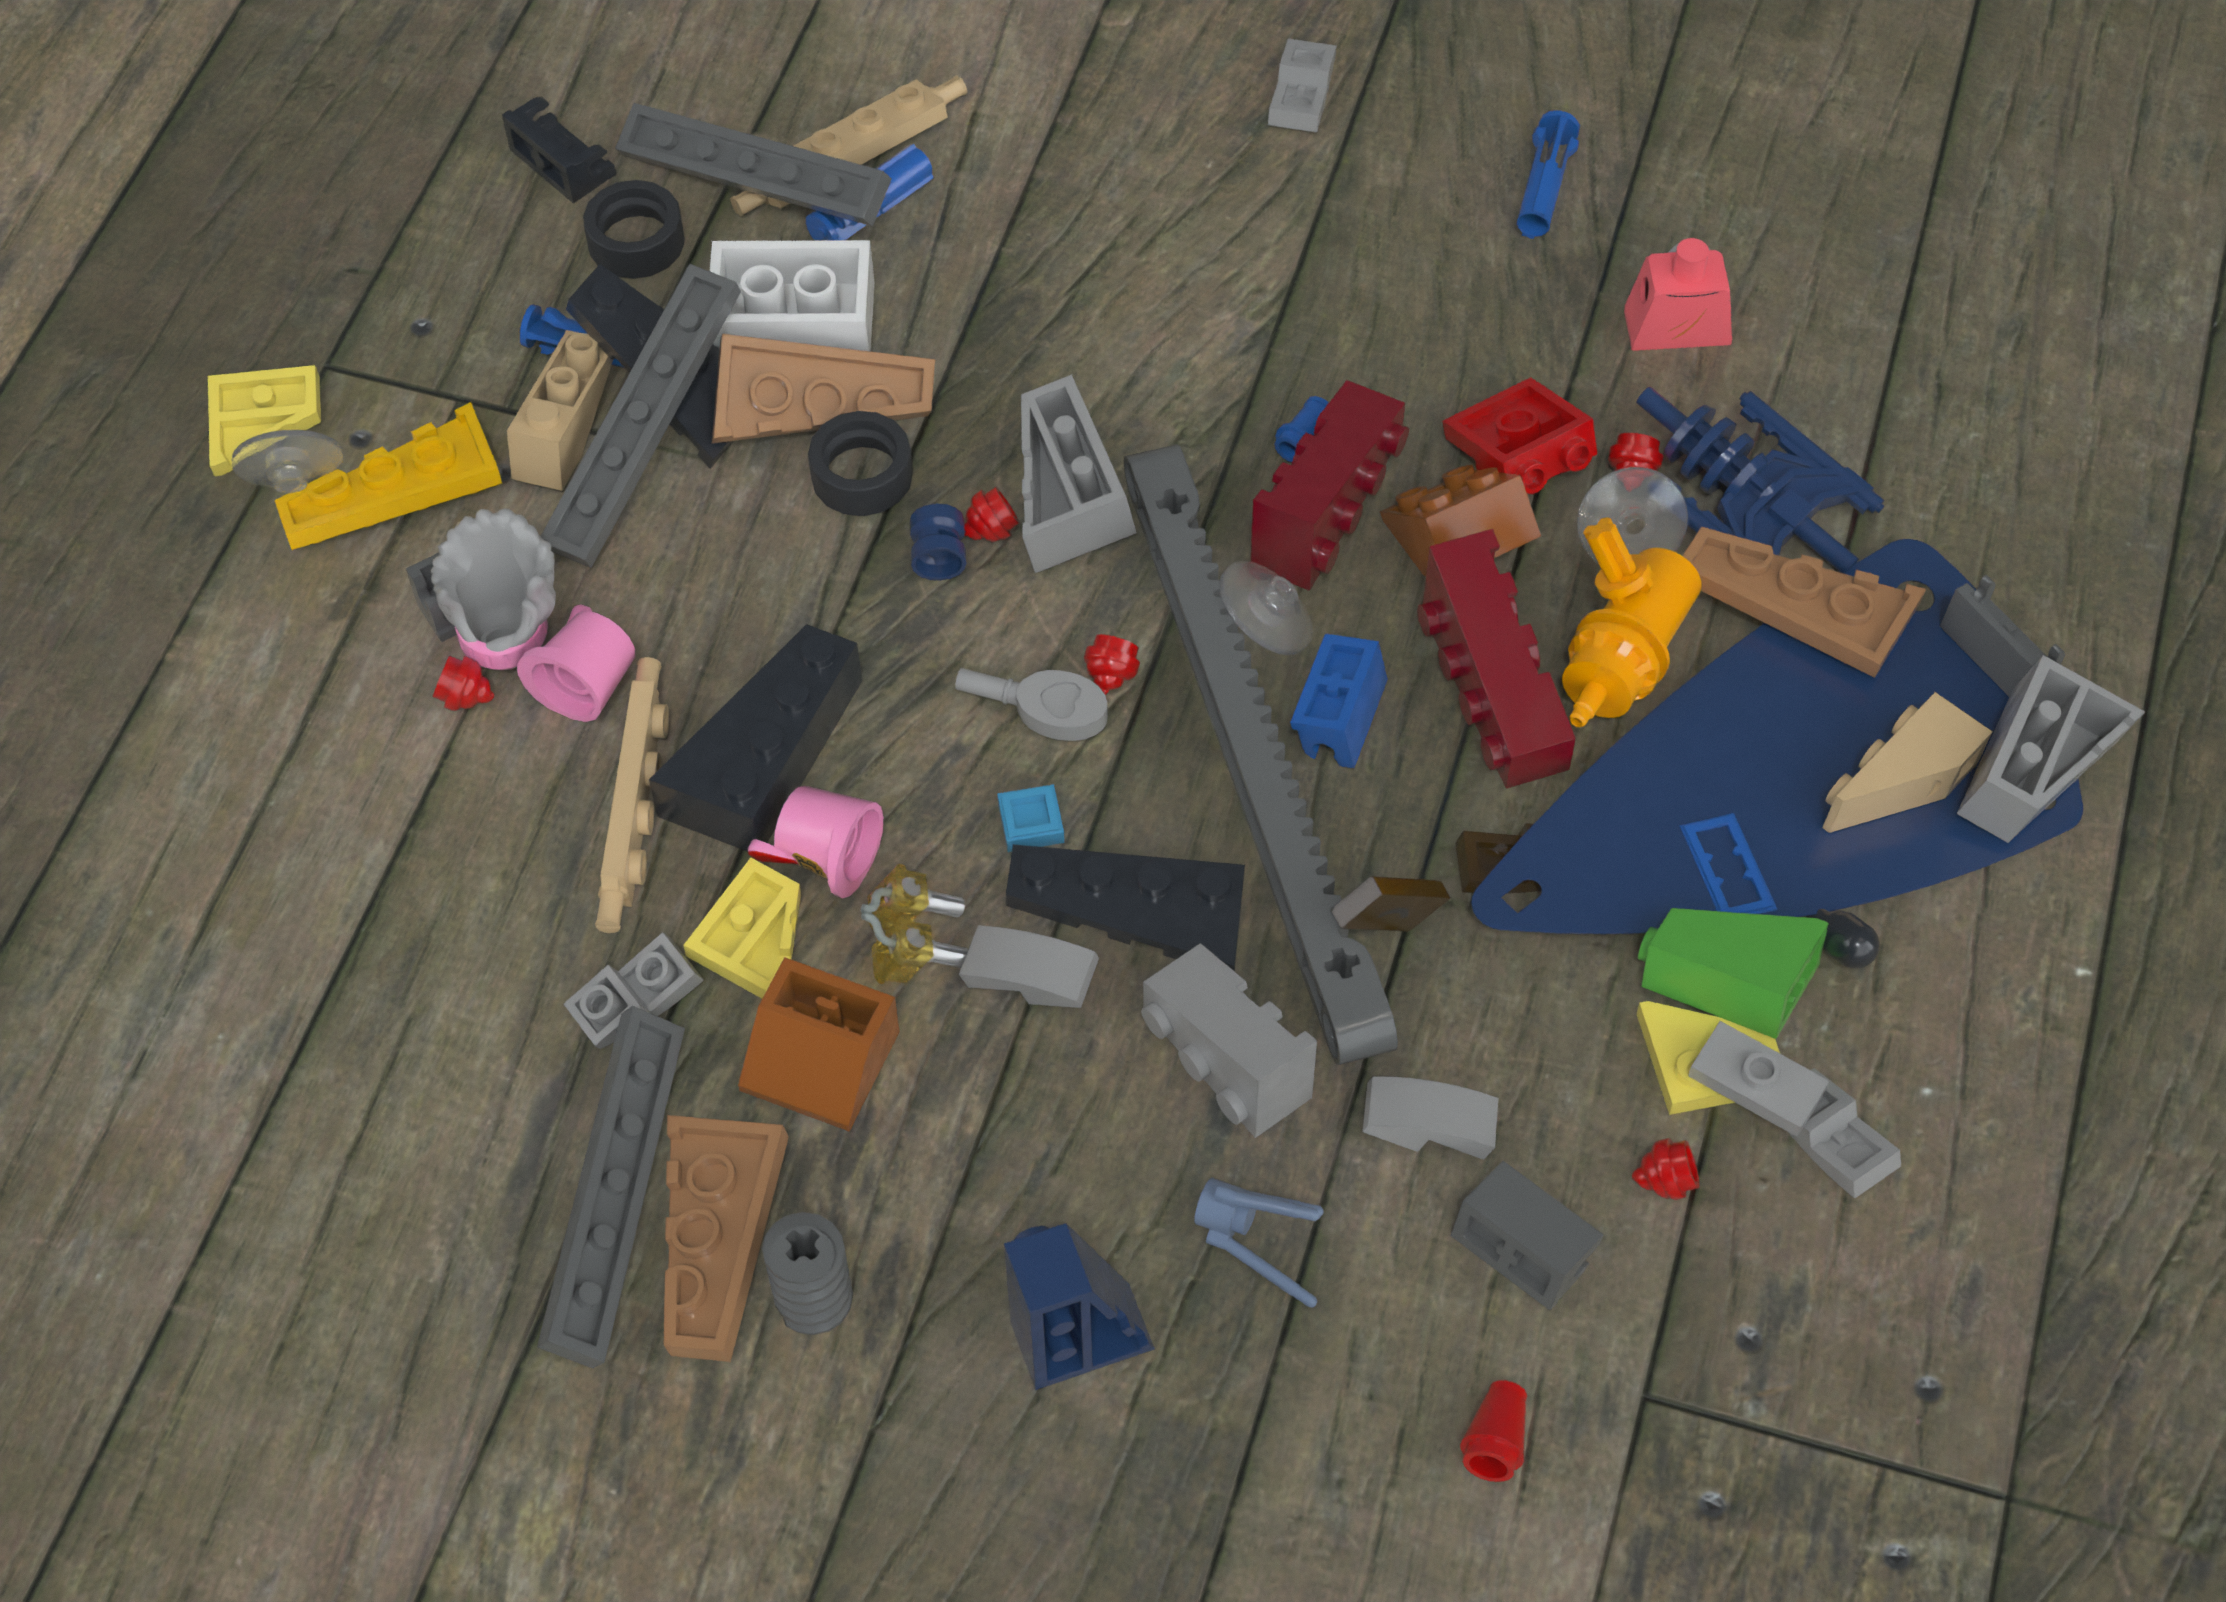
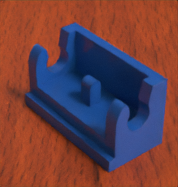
M1332 634L1324 635L1290 722L1292 729L1298 730L1302 748L1309 757L1315 759L1320 744H1325L1334 750V758L1339 766L1355 768L1388 680L1379 641Z

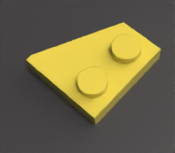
M315 365L208 376L209 460L214 476L225 475L321 422L320 376Z
M750 858L685 942L684 950L686 957L763 999L784 957L792 960L801 899L800 884Z
M1650 1001L1639 1003L1637 1017L1669 1115L1735 1103L1688 1076L1692 1064L1720 1021L1780 1053L1775 1038L1726 1019Z

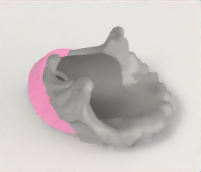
M507 508L500 509L496 513H492L487 509H480L477 511L475 518L465 516L461 522L456 524L455 528L447 531V541L438 545L439 556L435 557L432 562L431 581L434 584L433 590L436 593L438 606L447 620L455 626L458 641L464 654L477 661L484 668L508 670L517 667V663L526 651L535 647H541L546 638L548 629L547 618L552 613L556 600V593L553 587L554 553L551 551V544L548 541H544L536 528L528 524L521 514H515Z

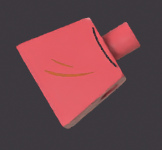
M1688 238L1678 244L1676 252L1654 253L1645 258L1624 308L1632 351L1731 345L1730 288L1722 253L1717 250H1709L1707 244L1699 239Z

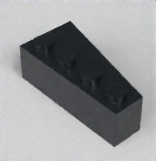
M806 624L649 779L657 817L747 852L753 839L768 843L776 829L783 805L790 794L802 785L862 683L857 642Z

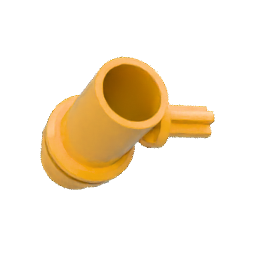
M1607 517L1601 518L1597 525L1587 526L1583 532L1601 567V570L1596 575L1595 585L1603 598L1609 599L1603 609L1592 611L1581 620L1568 648L1570 662L1563 672L1562 682L1566 693L1575 703L1573 711L1569 716L1570 722L1575 727H1584L1594 715L1605 718L1620 717L1628 712L1635 700L1643 699L1653 691L1656 684L1665 676L1669 668L1670 658L1667 647L1699 596L1702 588L1701 578L1696 568L1685 557L1674 551L1664 548H1649L1641 551L1639 554H1630L1616 525L1613 524L1611 518Z

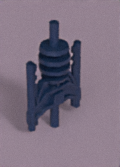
M1651 386L1643 391L1636 403L1674 434L1664 450L1668 460L1672 463L1684 454L1688 457L1685 459L1680 473L1688 480L1693 479L1705 469L1707 473L1702 479L1699 489L1707 494H1712L1723 484L1728 487L1717 506L1721 521L1709 510H1699L1696 505L1697 500L1693 497H1684L1681 494L1682 488L1673 480L1669 479L1664 483L1660 479L1657 481L1653 479L1649 483L1648 488L1650 489L1648 493L1694 532L1698 533L1701 527L1770 545L1775 555H1780L1781 547L1796 535L1839 572L1845 574L1858 562V557L1811 519L1819 510L1848 502L1861 514L1866 510L1872 514L1875 512L1880 513L1885 507L1883 505L1884 499L1873 491L1874 488L1849 467H1843L1752 391L1744 392L1740 396L1741 402L1739 405L1743 407L1740 414L1750 423L1757 422L1761 424V432L1766 436H1775L1778 439L1777 445L1787 453L1771 450L1766 456L1764 453H1760L1750 461L1747 456L1753 448L1755 441L1749 434L1744 433L1730 443L1729 439L1734 433L1737 424L1728 417H1725L1712 427L1710 423L1715 416L1716 409L1704 404L1687 417Z

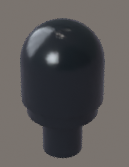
M1818 909L1817 914L1805 917L1818 918L1828 922L1823 951L1843 966L1859 969L1870 965L1876 959L1880 948L1878 935L1871 926L1853 913L1843 910L1831 913L1825 909Z

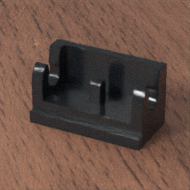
M535 97L513 112L508 110L503 113L502 118L510 151L573 204L616 175L615 165L609 160L605 161L602 159L607 153L605 148L601 145L588 147L561 125L553 113L550 112L540 116L536 121L532 120L538 112L544 111L549 106V102L543 97Z

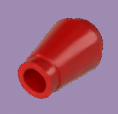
M1498 1380L1491 1383L1488 1393L1460 1443V1449L1464 1455V1467L1480 1479L1491 1482L1507 1481L1513 1477L1514 1471L1519 1469L1524 1463L1525 1403L1527 1392L1520 1385L1506 1380Z

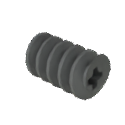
M801 1212L790 1214L775 1222L765 1235L762 1251L776 1309L783 1316L785 1325L798 1333L816 1335L831 1331L844 1321L851 1310L853 1299L848 1263L841 1233L831 1221L813 1213Z

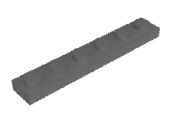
M633 103L615 147L625 157L869 226L874 225L892 180L890 176L879 169Z
M689 264L540 536L544 541H548L551 544L552 552L592 568L739 297L741 290L736 281Z
M631 1006L621 1013L537 1348L590 1368H595L605 1362L685 1028L635 1006Z

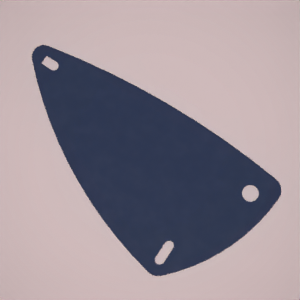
M1900 539L1889 543L1857 562L1845 573L1854 576L1856 570L1878 575L1879 584L1897 588L1906 581H1918L1928 586L1934 595V603L1929 609L1915 611L1875 678L1764 623L1673 692L1582 774L1519 839L1477 887L1472 895L1471 905L1477 919L1492 929L1557 934L1646 933L1651 926L1659 929L1671 908L1717 911L1679 825L1734 813L1777 907L1775 911L1762 914L1803 917L1817 914L1818 909H1825L1831 912L1887 899L1959 877L2024 852L2071 830L2080 822L2083 815L2079 779L2055 799L2056 804L2052 809H2044L2009 843L1957 814L2008 702L2009 696L1940 627L1955 590L1966 583L1975 591L1977 589L1930 545L1919 540ZM1936 692L1992 731L1977 765L1945 799L1831 833L1822 828L1831 808V805L1825 800L1832 787L1844 774L1847 773L1854 777L1861 770L1859 763L1876 740L1881 739L1887 743L1893 737L1892 729L1895 723L1910 705L1919 709ZM1724 826L1696 832L1704 852L1714 855L1709 863L1715 877L1724 879L1720 888L1729 908L1760 901L1752 881L1743 878L1746 867L1741 856L1732 854L1736 845L1728 827ZM1525 880L1536 881L1541 886V895L1519 913L1501 898Z

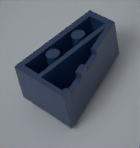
M1067 1223L1052 1228L1047 1226L1031 1227L1019 1233L1013 1241L1004 1243L1011 1326L1035 1390L1155 1350L1129 1283Z

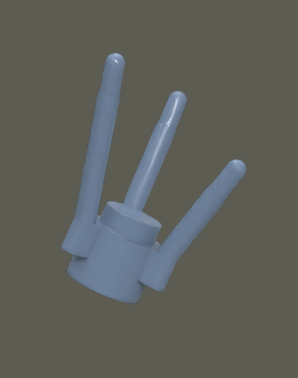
M1210 1178L1200 1195L1195 1212V1224L1209 1229L1206 1243L1226 1250L1290 1296L1295 1297L1307 1307H1314L1317 1304V1299L1314 1295L1232 1237L1235 1232L1242 1235L1247 1234L1252 1225L1256 1210L1317 1221L1323 1215V1208L1319 1205L1251 1192L1221 1180Z

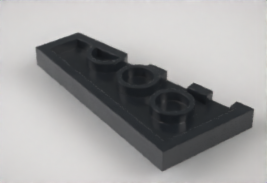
M601 264L595 268L568 299L566 310L588 335L598 342V346L610 359H617L629 373L664 311L659 305ZM714 344L711 346L670 422L671 427L680 436L685 434L699 450L698 457L709 469L712 468L733 442L712 443L719 348Z
M1013 844L1006 888V906L1075 928L1084 924L1107 932L1109 939L1128 945L1134 940L1163 949V956L1178 959L1201 943L1235 972L1245 865Z

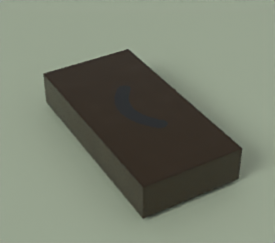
M1371 876L1334 907L1335 909L1332 910V913L1341 929L1411 931L1451 897L1442 881Z

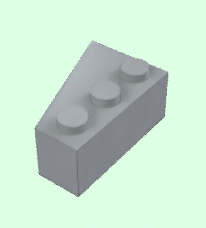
M1069 375L1021 394L1022 453L1024 456V479H1022L1024 522L1022 523V536L1034 572L1038 573L1136 534L1126 495L1073 376Z
M2042 655L2013 689L1957 814L2009 843L2110 750L2145 711Z
M1200 943L1143 982L1142 1017L1156 1037L1159 1039L1167 1037L1177 1048L1179 1059L1188 1074L1198 1082L1204 1079L1216 1093L1217 1103L1224 1115L1233 1124L1238 1125L1242 1122L1256 1138L1312 1099L1317 1040L1306 1031L1294 1037L1277 1022L1283 1017L1281 1010L1270 1001L1261 1007L1256 1005L1243 993L1248 988L1246 981Z

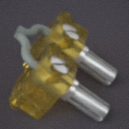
M898 864L867 896L868 905L862 904L861 919L869 922L871 929L878 939L871 947L874 978L879 984H884L887 980L906 984L927 962L961 968L968 949L935 942V940H932L931 925L914 922L913 920L922 911L958 918L965 909L964 899L930 891L927 888L926 874L909 871L903 864Z

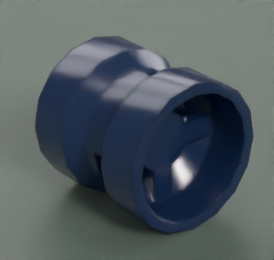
M930 504L917 509L911 515L910 536L913 542H915L911 549V567L922 578L938 581L947 580L960 575L965 570L966 549L961 542L965 534V521L962 512L956 507L947 504Z

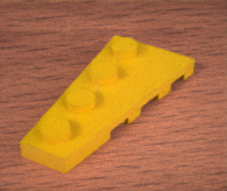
M470 402L454 410L456 419L438 428L430 422L412 431V441L390 452H387L382 446L364 455V460L360 466L348 473L336 469L274 500L291 550L316 544L335 536L370 527L395 517L424 510L430 506L502 484L497 464L472 403Z

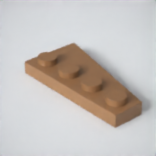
M722 334L719 347L712 443L815 431L832 418L854 411L876 412L893 420L927 417L932 411L935 359Z
M1705 527L1700 528L1682 555L1698 571L1702 583V592L1874 678L1920 605L1926 591L1924 588L1906 584L1904 590L1879 584L1878 575L1856 570L1854 576L1825 569L1822 568L1824 560L1806 555H1801V558L1796 559L1775 555L1770 545Z
M667 1115L670 1161H667L666 1185L670 1190L669 1217H666L665 1240L669 1245V1269L665 1271L664 1347L671 1356L731 1362L789 1135L784 1126L779 1124Z

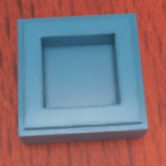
M1054 784L997 794L1007 852H1012L1013 844L1043 847L1065 843L1064 829Z

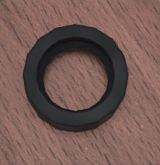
M642 180L616 182L600 190L588 202L583 214L585 235L591 258L597 266L601 264L618 277L630 279L649 277L667 269L680 256L685 243L678 201L669 190L654 182ZM643 216L654 218L664 224L655 235L641 241H616L604 235L613 224L630 217Z
M849 412L840 414L822 424L811 438L808 451L811 480L815 494L827 507L845 515H872L884 512L899 503L910 489L913 476L911 447L906 432L895 420L876 412ZM859 447L876 448L887 453L893 460L884 472L875 477L862 480L845 479L829 469V464L836 456L847 450Z

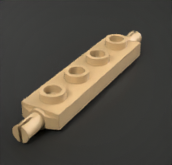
M958 75L953 76V78L935 88L925 86L916 79L909 84L900 86L894 92L872 104L856 110L853 114L835 124L815 132L809 138L794 145V147L862 165L948 118L945 105L966 95V85ZM743 191L730 197L731 205L740 217L764 203L778 208H783L790 204L749 191Z
M650 657L638 660L636 680H632L601 869V886L598 892L600 904L595 925L599 931L605 933H616L620 930L623 906L632 907L635 884L643 885L646 878L647 857L646 851L641 850L643 835H651L654 826V803L652 800H649V779L662 767L661 753L656 752L658 738L667 737L669 728L668 705L660 704L659 692L657 690L661 663L657 659Z

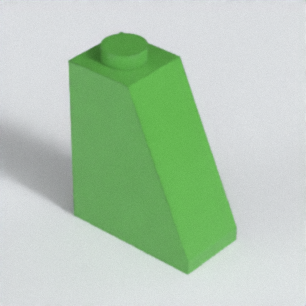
M1671 908L1659 929L1651 926L1641 943L1638 959L1645 962L1641 987L1777 1039L1820 964L1828 922L1818 918Z

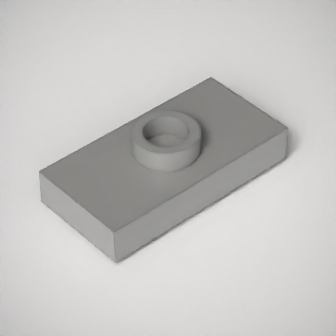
M1722 1021L1714 1029L1692 1064L1688 1074L1692 1079L1796 1137L1800 1134L1829 1084V1080Z

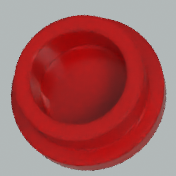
M1621 433L1617 436L1616 444L1610 447L1608 454L1609 464L1615 470L1616 477L1623 483L1627 491L1641 487L1645 479L1652 478L1657 473V470L1661 468L1663 455L1659 452L1660 441L1658 439L1639 433Z
M997 487L987 493L980 490L972 496L971 506L965 514L964 536L974 540L984 538L991 542L1005 540L1012 536L1010 530L1020 524V521L1010 503Z
M1098 634L1093 645L1086 647L1084 660L1087 672L1093 679V682L1106 695L1109 690L1120 688L1124 681L1133 679L1137 675L1140 661L1136 659L1139 647L1119 637Z
M449 655L432 697L445 702L444 708L455 712L461 708L471 709L477 703H488L493 700L494 693L491 691L489 680L482 675L481 665L477 661L467 656L460 660Z
M1670 1138L1656 1141L1651 1148V1152L1643 1156L1641 1167L1633 1171L1632 1180L1643 1189L1653 1190L1661 1198H1671L1673 1200L1686 1198V1191L1699 1188L1698 1170L1687 1140L1673 1143Z

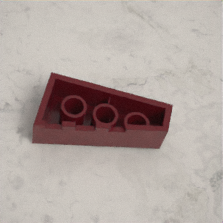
M1349 380L1345 381L1318 416L1314 435L1305 432L1297 443L1292 464L1282 462L1274 472L1272 482L1275 485L1272 491L1268 492L1261 489L1253 499L1250 567L1308 591L1311 590L1321 572L1328 574L1331 571L1339 553L1340 539L1344 533L1351 535L1355 531L1363 512L1362 503L1367 494L1372 496L1377 494L1386 474L1385 464L1390 456L1397 458L1406 444L1409 427L1403 425L1405 402Z
M1489 529L1429 547L1423 604L1418 605L1417 613L1423 633L1427 637L1433 636L1438 645V659L1444 677L1448 681L1454 679L1460 691L1459 703L1465 721L1469 725L1475 724L1482 737L1480 741L1481 751L1487 767L1490 770L1497 769L1505 788L1508 789L1570 770L1576 738L1550 672L1540 674L1537 672L1540 668L1538 641L1530 623L1519 626L1518 610L1514 599L1518 591L1511 573L1499 574L1494 556L1495 551L1499 550L1500 545L1494 530Z

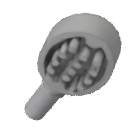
M961 668L956 678V690L1002 701L1004 705L1009 703L1017 706L1019 716L1027 727L1040 735L1063 741L1085 740L1097 735L1107 724L1108 705L1106 695L1090 679L1072 672L1045 670L1035 672L1024 678L1021 682H1015L1012 678L1007 680Z

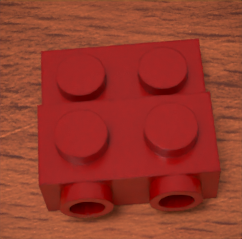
M1531 377L1442 421L1445 439L1475 459L1477 470L1497 468L1499 473L1521 475L1527 494L1539 492L1546 485L1548 479L1570 470L1575 472L1583 470L1591 462L1592 457L1598 455L1593 418Z

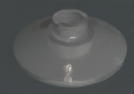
M279 430L260 434L244 441L234 450L231 461L233 471L244 481L262 487L274 488L282 493H295L305 489L308 483L336 469H340L344 456L341 445L327 435L307 430Z
M1643 467L1619 469L1598 480L1583 498L1577 518L1580 541L1588 555L1596 563L1598 561L1583 532L1587 526L1597 525L1601 518H1611L1630 554H1639L1641 551L1649 548H1664L1676 552L1685 537L1688 526V510L1679 488L1664 474ZM1640 519L1645 522V527L1640 533L1629 534L1626 532L1627 526L1631 521Z
M1237 561L1227 567L1220 578V594L1228 613L1239 628L1257 644L1272 652L1294 655L1303 651L1312 639L1313 628L1310 615L1294 586L1285 578L1254 562Z

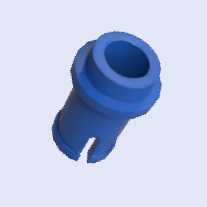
M1317 396L1309 397L1293 420L1278 428L1275 435V448L1282 458L1292 462L1296 445L1305 432L1314 435L1317 418L1329 403L1327 400Z

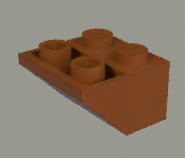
M1473 465L1457 467L1442 475L1443 483L1428 490L1426 486L1406 490L1395 497L1397 504L1380 511L1385 525L1424 576L1427 573L1429 547L1432 545L1493 529L1500 545L1499 550L1495 551L1494 558L1541 537L1521 475L1499 473L1497 468L1474 470Z
M784 957L758 1006L738 1084L739 1091L850 1132L900 1032L895 997Z

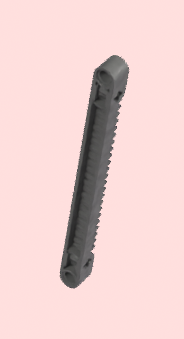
M1178 444L1127 455L1123 461L1124 472L1135 512L1331 1056L1337 1065L1396 1051L1398 1039L1394 1018L1372 957L1364 945L1348 938L1349 929H1341L1332 913V910L1342 901L1341 895H1334V876L1327 875L1328 860L1326 856H1320L1321 841L1319 837L1312 836L1313 820L1312 818L1305 817L1306 801L1305 799L1298 798L1299 782L1298 780L1291 779L1292 763L1291 761H1285L1284 742H1278V726L1271 723L1270 705H1264V688L1257 687V669H1251L1250 651H1244V634L1238 633V618L1236 615H1231L1232 602L1230 598H1225L1224 581L1218 580L1219 567L1217 563H1212V548L1205 545L1206 532L1198 526L1196 516L1200 510L1199 494L1182 449Z

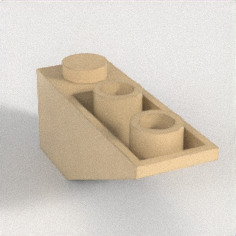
M566 330L509 426L507 437L511 479L563 491L580 461L613 359H610L598 346V342L588 334Z
M1936 692L1919 709L1910 705L1895 723L1892 729L1893 737L1887 743L1881 739L1876 740L1859 763L1861 770L1854 777L1847 773L1844 774L1832 787L1825 800L1831 805V808L1822 828L1831 833L1945 799L1977 765L1992 731Z

